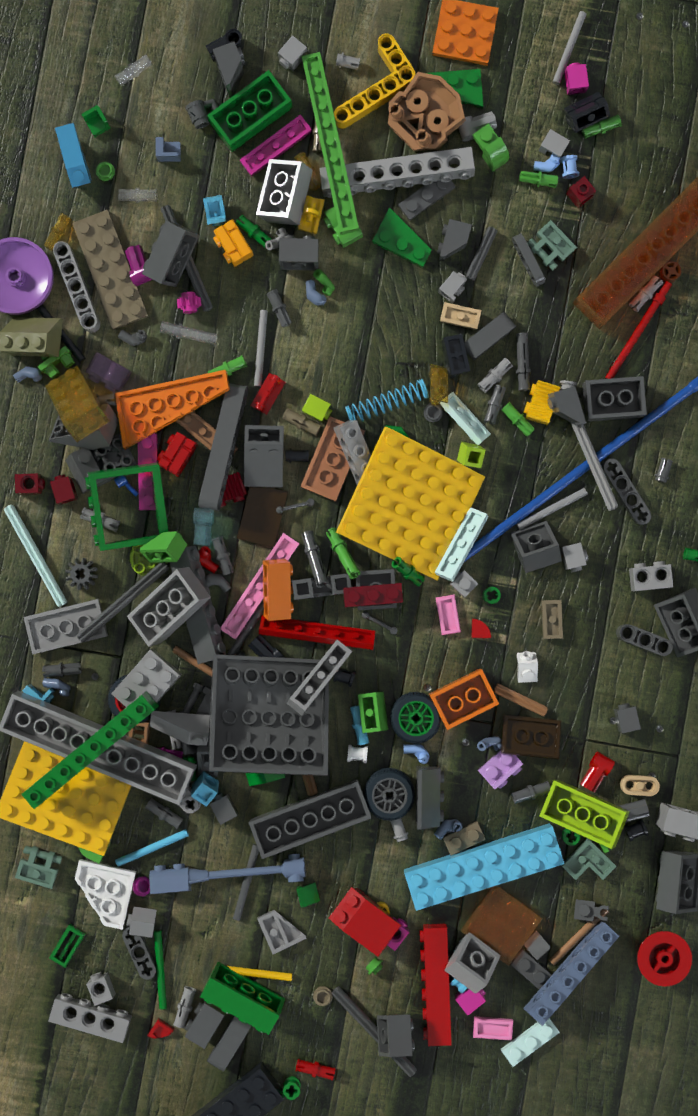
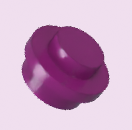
M146 877L135 879L132 886L134 893L137 896L148 895L150 893L149 879Z

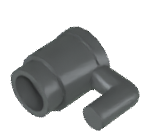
M210 99L207 101L196 100L186 105V111L196 129L204 128L210 124L206 109L211 108L213 111L218 107L215 99Z

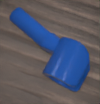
M119 476L114 479L119 488L125 485L134 496L139 494L129 484L125 476Z

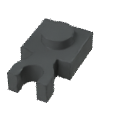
M576 899L574 919L594 922L595 916L600 920L608 921V917L601 916L600 912L602 909L609 910V906L595 907V902Z

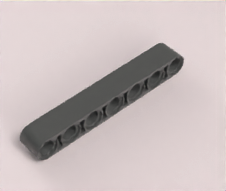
M229 383L230 390L224 395L199 496V508L220 510L248 396V386Z

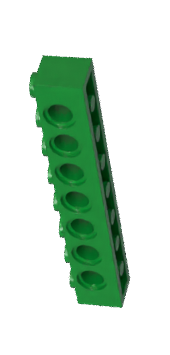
M147 691L144 692L21 795L33 809L37 808L151 714L159 705Z

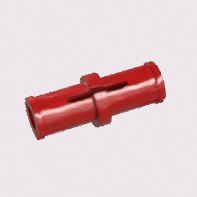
M298 1059L295 1071L310 1074L314 1078L318 1076L333 1081L336 1068L320 1065L316 1061L312 1063Z

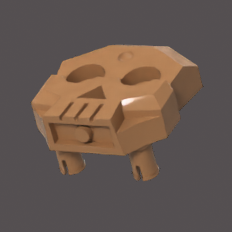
M417 72L405 91H399L389 102L388 125L415 153L422 150L438 151L448 141L447 136L466 121L460 95L441 76ZM420 99V104H414L415 100ZM436 119H441L440 124H435L434 122ZM417 123H419V124H418V130H416V129L412 126V124H417Z

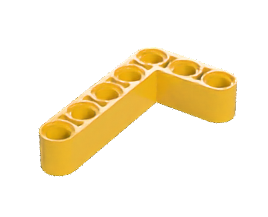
M385 33L378 39V53L391 74L335 109L334 117L338 128L344 129L390 101L399 91L404 92L414 78V68L392 35ZM383 43H389L391 46L389 48H384L381 45ZM399 59L401 62L394 64L392 60ZM408 74L411 76V79L404 80L402 76ZM392 84L395 86V89L388 90L386 86ZM376 94L379 96V99L372 100L370 96ZM357 104L363 106L361 110H355L353 107ZM341 114L347 116L345 120H339L337 117Z

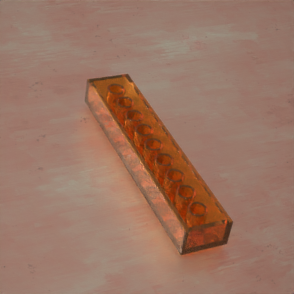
M698 177L574 300L573 304L599 330L698 232Z

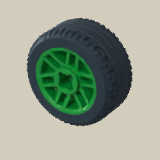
M421 692L406 693L396 700L391 709L390 721L392 728L397 736L406 742L414 744L426 742L433 738L440 728L441 717L431 697ZM418 714V720L414 721L412 717Z

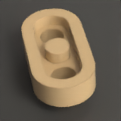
M626 775L620 781V788L628 795L653 796L658 793L660 784L652 776ZM628 781H632L633 783L632 787L627 788L626 783ZM647 782H651L652 784L651 788L649 789L646 788Z

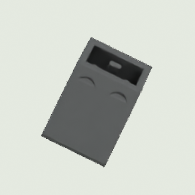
M108 403L84 409L80 408L70 412H62L57 417L49 441L87 449L108 447L111 444L119 419Z
M245 425L244 487L283 488L284 426Z
M121 433L113 436L108 447L98 449L82 448L71 453L65 460L82 494L90 491V489H86L85 484L88 472L137 465L129 448L126 450L123 448ZM119 476L96 479L97 488Z

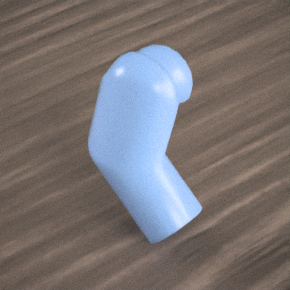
M551 154V157L545 162L535 161L533 170L547 173L552 172L559 166L561 157Z

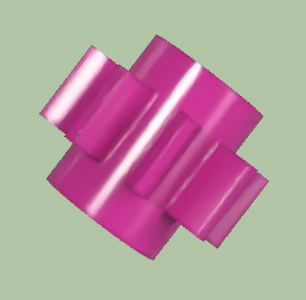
M195 292L181 293L180 299H177L178 309L183 310L184 314L196 313L197 308L201 306V298L195 296Z

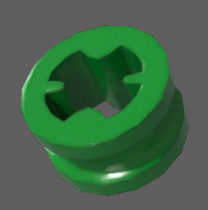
M488 587L483 591L482 597L486 603L494 604L500 600L501 593L496 587ZM494 590L496 592L494 595H497L496 599L489 600L487 592Z
M565 828L562 832L563 841L570 846L576 845L580 840V835L573 832L576 838L568 841L566 834H570L571 830Z

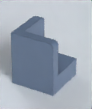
M156 137V158L158 162H181L180 142H165L163 137Z

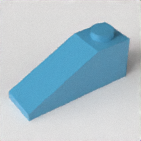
M74 123L56 127V134L72 188L91 183V175Z

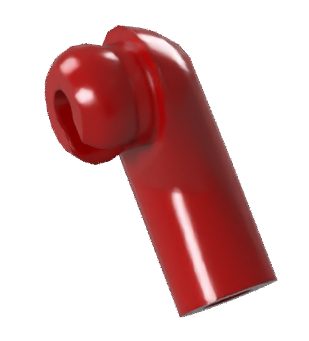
M202 546L198 551L201 566L214 574L219 565L211 561L210 548Z

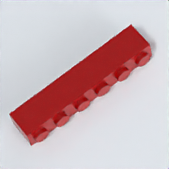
M423 924V930L419 931L420 942H424V950H420L421 962H424L425 968L421 969V981H425V989H422V1001H426V1008H422L423 1020L427 1022V1028H423V1038L427 1040L428 1046H450L449 974L444 971L448 964L446 924Z

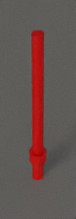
M665 281L659 293L654 295L652 304L605 379L615 377L657 308L664 303L665 296L672 286L670 282Z

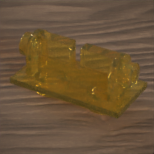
M430 364L429 402L432 406L439 405V402L448 403L447 368Z

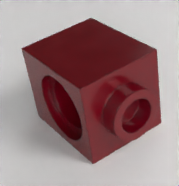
M584 176L569 188L567 195L575 206L580 208L593 198L596 190Z
M15 474L16 494H42V489H45V480L41 474ZM33 479L34 487L28 489L26 486L27 481Z
M62 474L54 477L55 480L50 482L57 504L62 505L78 500L72 477Z

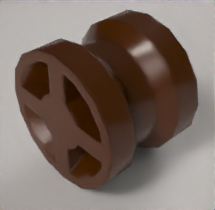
M667 262L659 272L661 280L663 282H675L681 275V267L677 262Z

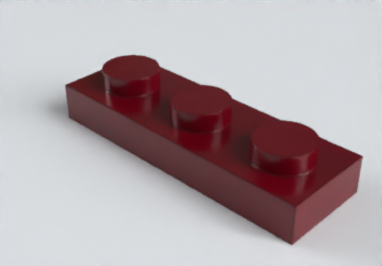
M402 583L343 588L345 607L403 602Z

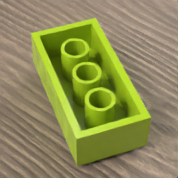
M554 780L539 816L613 849L617 845L630 811L565 782Z

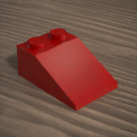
M354 887L350 888L328 918L343 932L377 957L380 956L402 926L364 892Z

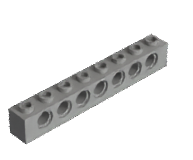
M472 147L345 164L352 195L357 194V192L372 193L379 189L392 190L395 187L401 186L408 188L415 184L429 185L439 180L441 182H449L452 179L459 178L466 180L475 176ZM457 164L458 167L452 168L450 165ZM326 167L319 168L323 197L332 198ZM432 167H439V168H440V169L437 170V171L431 170ZM415 169L420 170L419 173H413L412 171ZM395 172H401V173H402V174L399 175V176H394V175H393ZM378 174L383 176L379 179L374 178V176ZM358 177L364 178L362 181L355 180Z

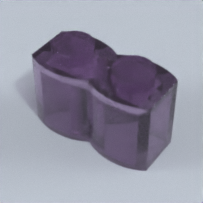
M96 352L85 371L89 374L88 378L97 384L99 381L105 383L104 388L113 393L116 390L121 392L132 374L130 370Z

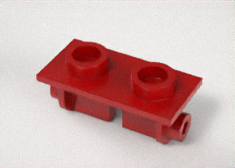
M269 373L250 406L267 415L286 382L277 375Z

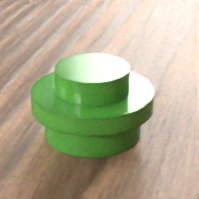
M101 162L96 167V175L102 181H109L115 175V168L109 162Z
M375 957L366 967L369 971L368 974L371 975L373 973L376 975L383 968L381 965L383 960Z

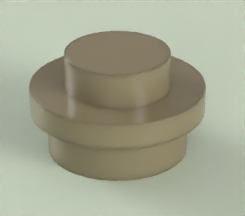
M326 986L318 987L313 994L315 1003L319 1006L330 1004L333 996L332 991Z

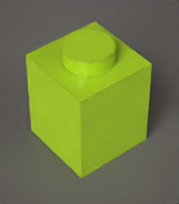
M310 394L302 409V413L323 423L324 419L328 421L333 410L330 409V403Z
M461 442L457 461L465 466L481 468L486 450L480 445L477 446V444Z

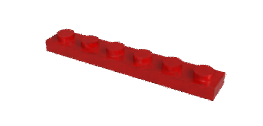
M264 615L261 616L259 626L260 635L334 644L336 640H339L348 647L373 650L374 630L293 619L268 621Z

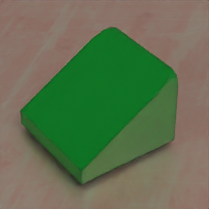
M316 882L297 887L296 890L301 908L320 902Z

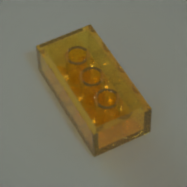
M78 366L67 370L63 375L51 380L45 386L65 428L76 442L110 422L91 384Z

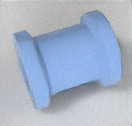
M577 155L561 157L560 160L563 163L564 169L563 179H573L579 176L576 166Z

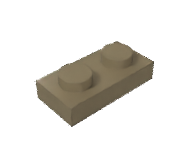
M542 600L543 639L563 638L561 600Z
M477 821L463 827L458 832H452L443 837L450 855H454L486 840Z

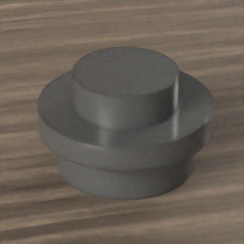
M431 403L425 407L423 414L427 421L437 422L441 419L443 411L438 404Z

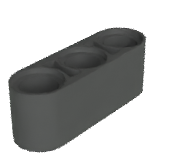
M505 312L501 313L464 343L466 352L473 361L476 360L517 326Z
M622 624L616 630V635L621 641L656 655L667 656L672 652L673 646L668 639L633 625ZM626 627L631 632L628 638H624L622 635V631ZM642 635H647L648 637L646 645L640 643ZM661 642L666 644L664 652L658 650V645Z
M233 1016L209 1055L207 1062L223 1072L247 1035L251 1025L242 1023L237 1017Z

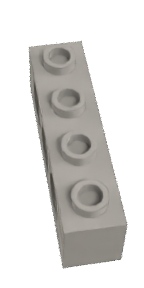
M349 420L333 429L355 482L358 485L371 454L357 420Z
M336 640L290 697L287 704L302 716L347 660L352 651L339 640Z
M67 993L57 995L48 1022L120 1043L124 1042L132 1015L128 1014L127 1011L109 1009L110 1007L105 1004L94 1006L88 999L81 998L78 1000L72 998L73 996ZM68 1008H75L77 1014H70ZM87 1013H93L95 1020L88 1019ZM105 1019H112L114 1021V1025L110 1026L106 1024Z

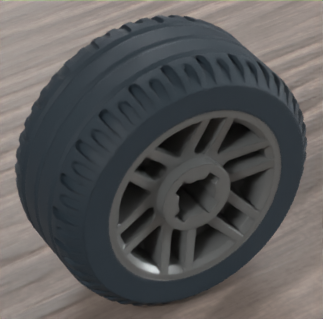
M385 768L376 771L370 776L365 785L364 798L369 811L374 816L382 820L392 821L404 817L411 810L415 800V790L412 781L404 772L394 768ZM391 791H392V792H393V796H392V797H391V796H388V797H387V796H386V792H391Z

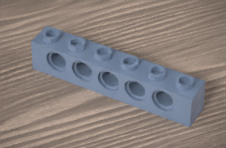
M599 921L523 1009L543 1026L618 939L619 935L606 923Z

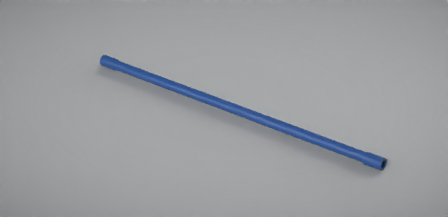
M698 377L596 453L599 462L692 393L697 392ZM587 460L476 541L465 561L590 470Z

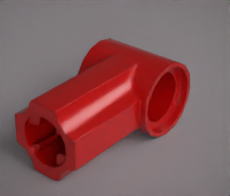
M597 751L591 759L590 767L580 785L595 793L604 777L611 772L615 761Z

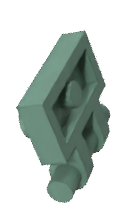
M551 220L537 232L536 235L541 239L538 243L533 238L527 242L531 251L537 254L543 260L542 263L546 267L549 266L552 271L558 267L554 262L556 257L563 262L577 248ZM544 245L552 251L550 255L542 249Z
M25 846L23 853L30 856L28 860L20 859L15 878L52 889L59 870L53 868L52 864L53 862L60 864L63 857L56 855V852L39 850V847ZM36 857L45 859V865L35 862Z

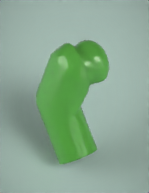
M320 269L315 270L313 276L324 286L322 292L330 296L335 290L334 284Z

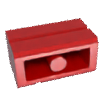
M176 432L175 435L172 434L167 441L169 446L166 451L162 450L157 460L160 467L179 477L198 444Z

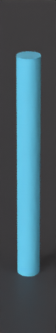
M186 829L120 857L115 860L116 865L119 867L189 836Z

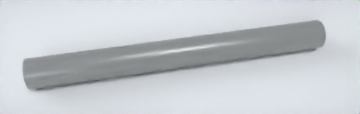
M580 11L552 81L556 85H559L587 15L583 11Z
M260 310L254 386L256 387L262 386L268 314L266 310Z
M583 488L518 522L517 526L521 530L588 495V493Z

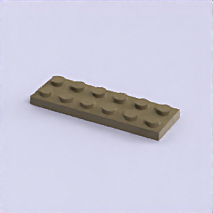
M105 210L73 222L72 225L112 329L115 330L149 317L138 287L131 281L129 275L131 269L109 211Z

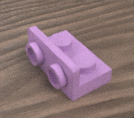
M500 750L478 771L494 789L497 787L501 789L508 782L506 780L511 775L515 776L522 770L521 766L523 763L516 755L501 754Z

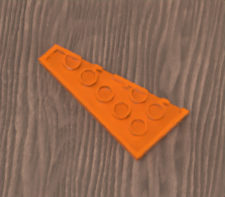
M221 370L115 393L123 448L125 450L229 391L227 371Z

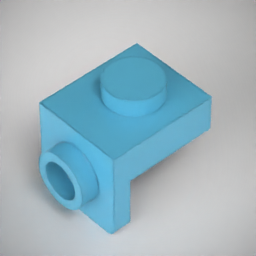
M222 195L203 198L207 224H212V226L223 225V222L226 221V214Z
M30 684L22 692L50 703L54 698L52 694L55 690L51 688L43 695Z

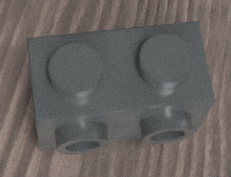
M204 1001V1003L200 1002L194 1013L197 1015L194 1020L189 1019L184 1028L187 1031L185 1038L203 1049L207 1046L225 1015L221 1008Z

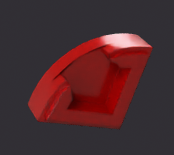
M472 619L471 638H491L487 625L478 619Z
M158 1018L147 1036L154 1039L167 1037L174 1031V1028Z

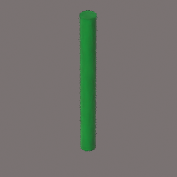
M157 930L154 931L158 998L159 1009L164 1010L167 1009L162 931Z

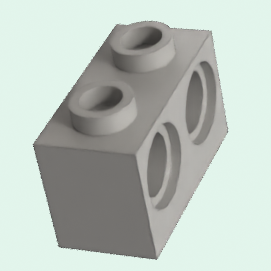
M665 561L653 562V566L646 567V563L634 564V568H629L631 591L673 587L671 564L665 565ZM658 570H662L664 572V578L662 580H659L656 577V573ZM640 571L645 574L643 582H639L637 579V574Z

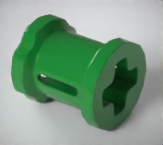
M288 1077L284 1082L283 1095L289 1100H295L300 1095L301 1082L297 1077ZM291 1085L294 1086V1091L290 1090Z

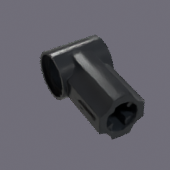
M230 29L221 38L205 45L213 62L216 61L213 49L231 43L230 41L233 38H239L238 42L235 43L236 47H241V50L243 49L244 40L239 30Z
M260 634L248 645L259 657L286 658Z

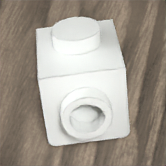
M529 651L517 653L518 683L537 682L538 660L536 653Z

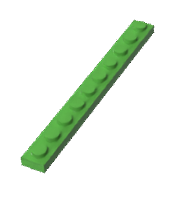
M317 52L302 56L340 235L359 231L321 54Z

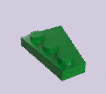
M481 69L427 73L441 76L460 95L462 104H471L483 109Z
M389 207L372 243L423 268L432 249Z

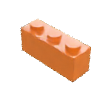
M286 559L263 560L264 617L268 621L291 619V613L294 611L293 602H291V594H293V585L291 583L293 566Z

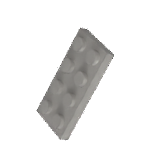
M100 599L24 617L32 655L82 643L77 638V634L102 613ZM106 624L86 641L107 637Z

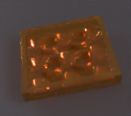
M496 885L491 887L462 927L461 932L465 935L469 932L501 955L499 960L509 966L540 923L542 917Z

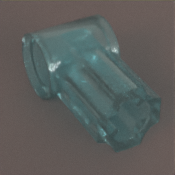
M194 508V545L211 546L214 510Z

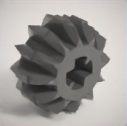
M76 558V565L73 563L68 564L72 570H65V573L71 574V576L66 578L67 581L73 580L70 584L71 587L77 584V590H81L82 586L87 590L89 589L88 583L95 585L92 578H98L99 576L93 574V572L98 570L97 567L91 568L94 564L93 561L87 563V558H83L80 562ZM79 570H81V571H84V570H85V572H84L85 578H84V577H80V578H79V576H80Z

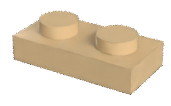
M444 302L440 322L477 330L482 310Z

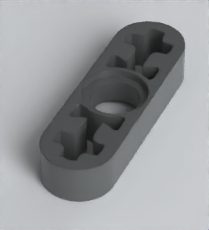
M520 233L512 237L513 245L533 284L536 287L546 282L545 277L524 236Z
M127 926L122 934L125 945L140 977L145 980L151 979L157 971L156 963L143 936L135 935V941L140 940V942L136 943L133 947L131 946L134 940L132 937L127 936L130 930V926ZM142 947L145 950V955L137 957L134 953L135 948ZM146 958L149 959L145 962L147 967H152L150 974H148V972H143L145 965L142 961H144Z

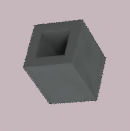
M624 703L618 705L617 709H614L620 733L641 729L636 706Z
M222 792L217 794L209 804L220 825L239 814L228 793L225 795Z

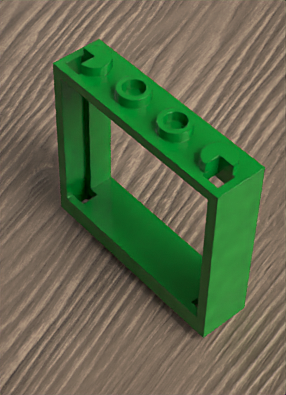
M158 463L88 472L85 484L86 489H90L91 496L88 497L89 508H93L94 516H90L92 528L96 527L97 534L93 535L95 546H98L100 551L144 545L158 535L105 543L96 479L150 472L159 535L163 532H168L160 466Z

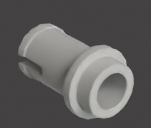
M343 52L342 54L338 53L336 65L339 68L342 66L358 71L360 58L344 55Z
M402 819L390 821L395 834L394 839L397 842L408 839V832L405 831Z

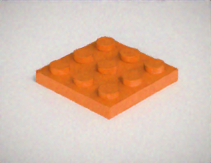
M442 0L432 56L488 66L499 8L459 0Z

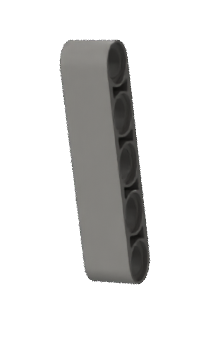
M57 242L53 247V253L80 324L87 332L95 333L100 328V320L74 252L66 242ZM67 248L66 255L60 256V250ZM69 266H74L72 273H66V269ZM75 284H81L80 290L73 291ZM87 301L88 306L85 309H80V303ZM94 319V325L87 327V320Z

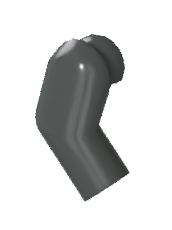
M121 330L118 338L131 346H136L146 341L147 334L144 330H138L137 333L132 335Z

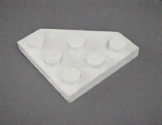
M80 859L75 876L77 884L84 891L87 900L99 915L102 924L123 930L137 871Z

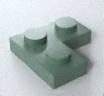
M588 838L561 865L575 880L588 867L604 880L616 867Z

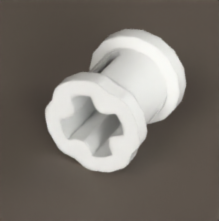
M349 745L347 762L353 760L367 763L368 746L360 748Z

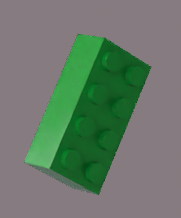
M268 70L209 113L207 117L211 126L229 150L233 152L293 108L292 100Z
M217 962L200 995L206 1003L221 1008L224 1013L232 1014L242 1023H248L255 1027L257 1031L268 1035L277 1022L285 998L236 973L220 962Z

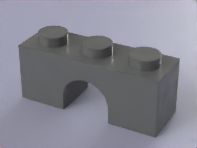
M348 574L326 576L328 585L321 588L316 587L314 578L293 580L294 600L344 594L343 588L351 587V580Z

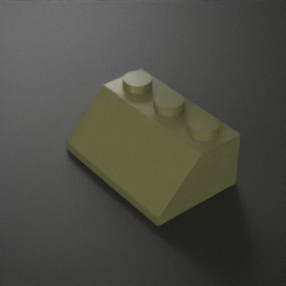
M13 317L0 331V352L12 356L59 357L63 319Z

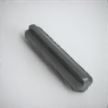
M490 226L487 228L466 274V278L472 281L476 279L495 238L497 229Z

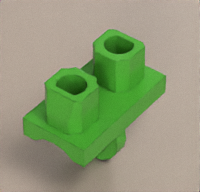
M64 346L59 351V357H41L44 362L38 368L50 378L55 379L60 375V372L55 367L62 362L67 369L75 363L71 356L72 352Z

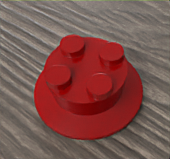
M669 931L656 932L648 936L640 945L637 954L638 967L642 975L649 982L658 986H672L681 982L688 975L692 965V953L687 942L676 933Z

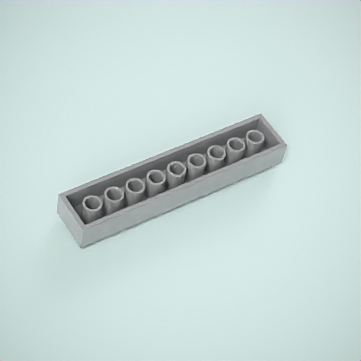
M21 691L11 695L0 723L1 732L64 758L103 727L98 723ZM124 735L86 767L180 805L197 765Z

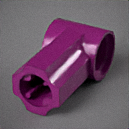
M142 246L128 247L125 253L131 268L129 275L133 284L138 287L153 280L142 274L146 261Z

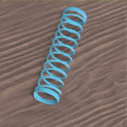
M419 379L416 381V388L412 383H409L410 393L408 392L407 388L403 385V397L400 391L397 388H395V398L391 391L388 390V401L384 394H380L381 404L377 397L374 396V407L369 399H366L367 410L363 403L359 401L360 413L354 404H352V412L350 410V407L346 406L345 409L349 417V420H356L354 413L355 408L361 421L364 422L361 405L364 408L368 418L371 419L368 402L371 405L375 415L378 417L375 399L378 402L383 414H385L382 396L385 399L390 411H392L389 393L391 394L397 408L399 409L400 407L396 390L399 393L405 406H407V403L404 395V389L406 390L411 402L414 404L411 386L413 387L419 401H421L418 383L420 384L425 399L429 398V394L423 379Z

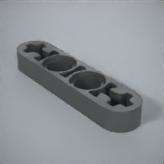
M615 459L605 461L602 466L604 474L636 524H647L651 519V513L623 467ZM608 463L611 465L615 464L614 471L616 474L620 472L622 475L617 476L613 480L611 477L614 476V473L607 470L609 467ZM618 479L626 481L627 486L625 489L617 487L616 482ZM629 495H634L637 499L636 504L633 506L627 503ZM641 505L642 508H639V511L641 513H646V516L644 517L645 521H643L642 519L638 520V511L635 510L633 512L632 509Z

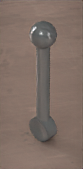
M310 498L307 502L286 507L278 506L276 512L281 514L283 511L306 505L312 507L314 500Z
M367 611L362 612V618H368L390 630L391 634L397 633L396 627H390L370 616Z

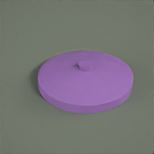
M18 237L1 239L0 312L10 315H21L31 312L43 304L51 292L54 278L51 262L38 245L27 239Z

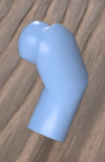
M404 744V754H414L421 764H426L429 761V753L421 744Z

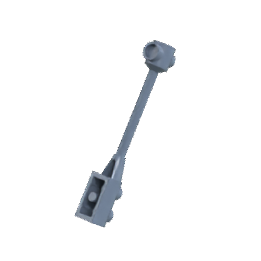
M300 854L288 855L289 859H284L282 865L220 871L192 869L185 867V864H173V869H166V865L154 866V870H150L149 874L150 894L192 891L191 884L205 882L209 879L282 873L288 879V882L304 881L303 877H306L304 857L300 858Z

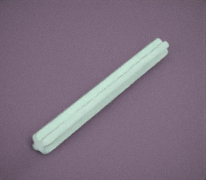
M9 505L5 507L4 511L56 605L58 607L65 605L67 600L15 506Z

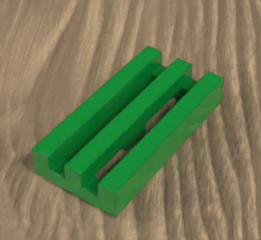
M69 924L49 959L66 968L86 933ZM72 931L73 934L58 958L55 957L68 933ZM76 935L80 936L65 962L62 961Z

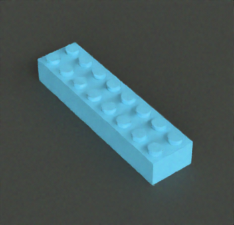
M549 823L460 851L454 855H447L404 869V874L417 911L563 865L564 861L553 826Z

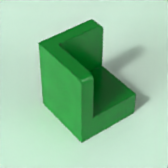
M98 105L81 114L94 138L111 129Z

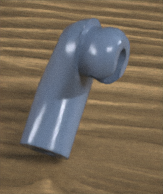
M29 366L13 374L18 383L27 377L32 378L34 382L40 381L43 377L38 368Z
M499 737L484 738L478 742L477 748L480 751H484L493 745L494 750L497 751L501 749L502 739Z

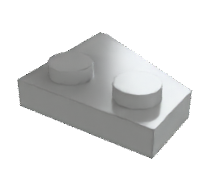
M275 910L257 918L272 954L307 939L300 930Z

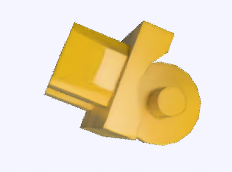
M306 196L298 230L317 234L325 203L324 199Z

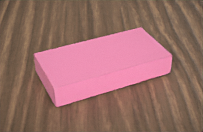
M455 594L436 597L441 634L460 633Z
M474 1016L473 1038L512 1040L513 1019Z

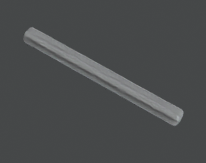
M571 423L609 511L618 508L617 501L584 425L576 426Z

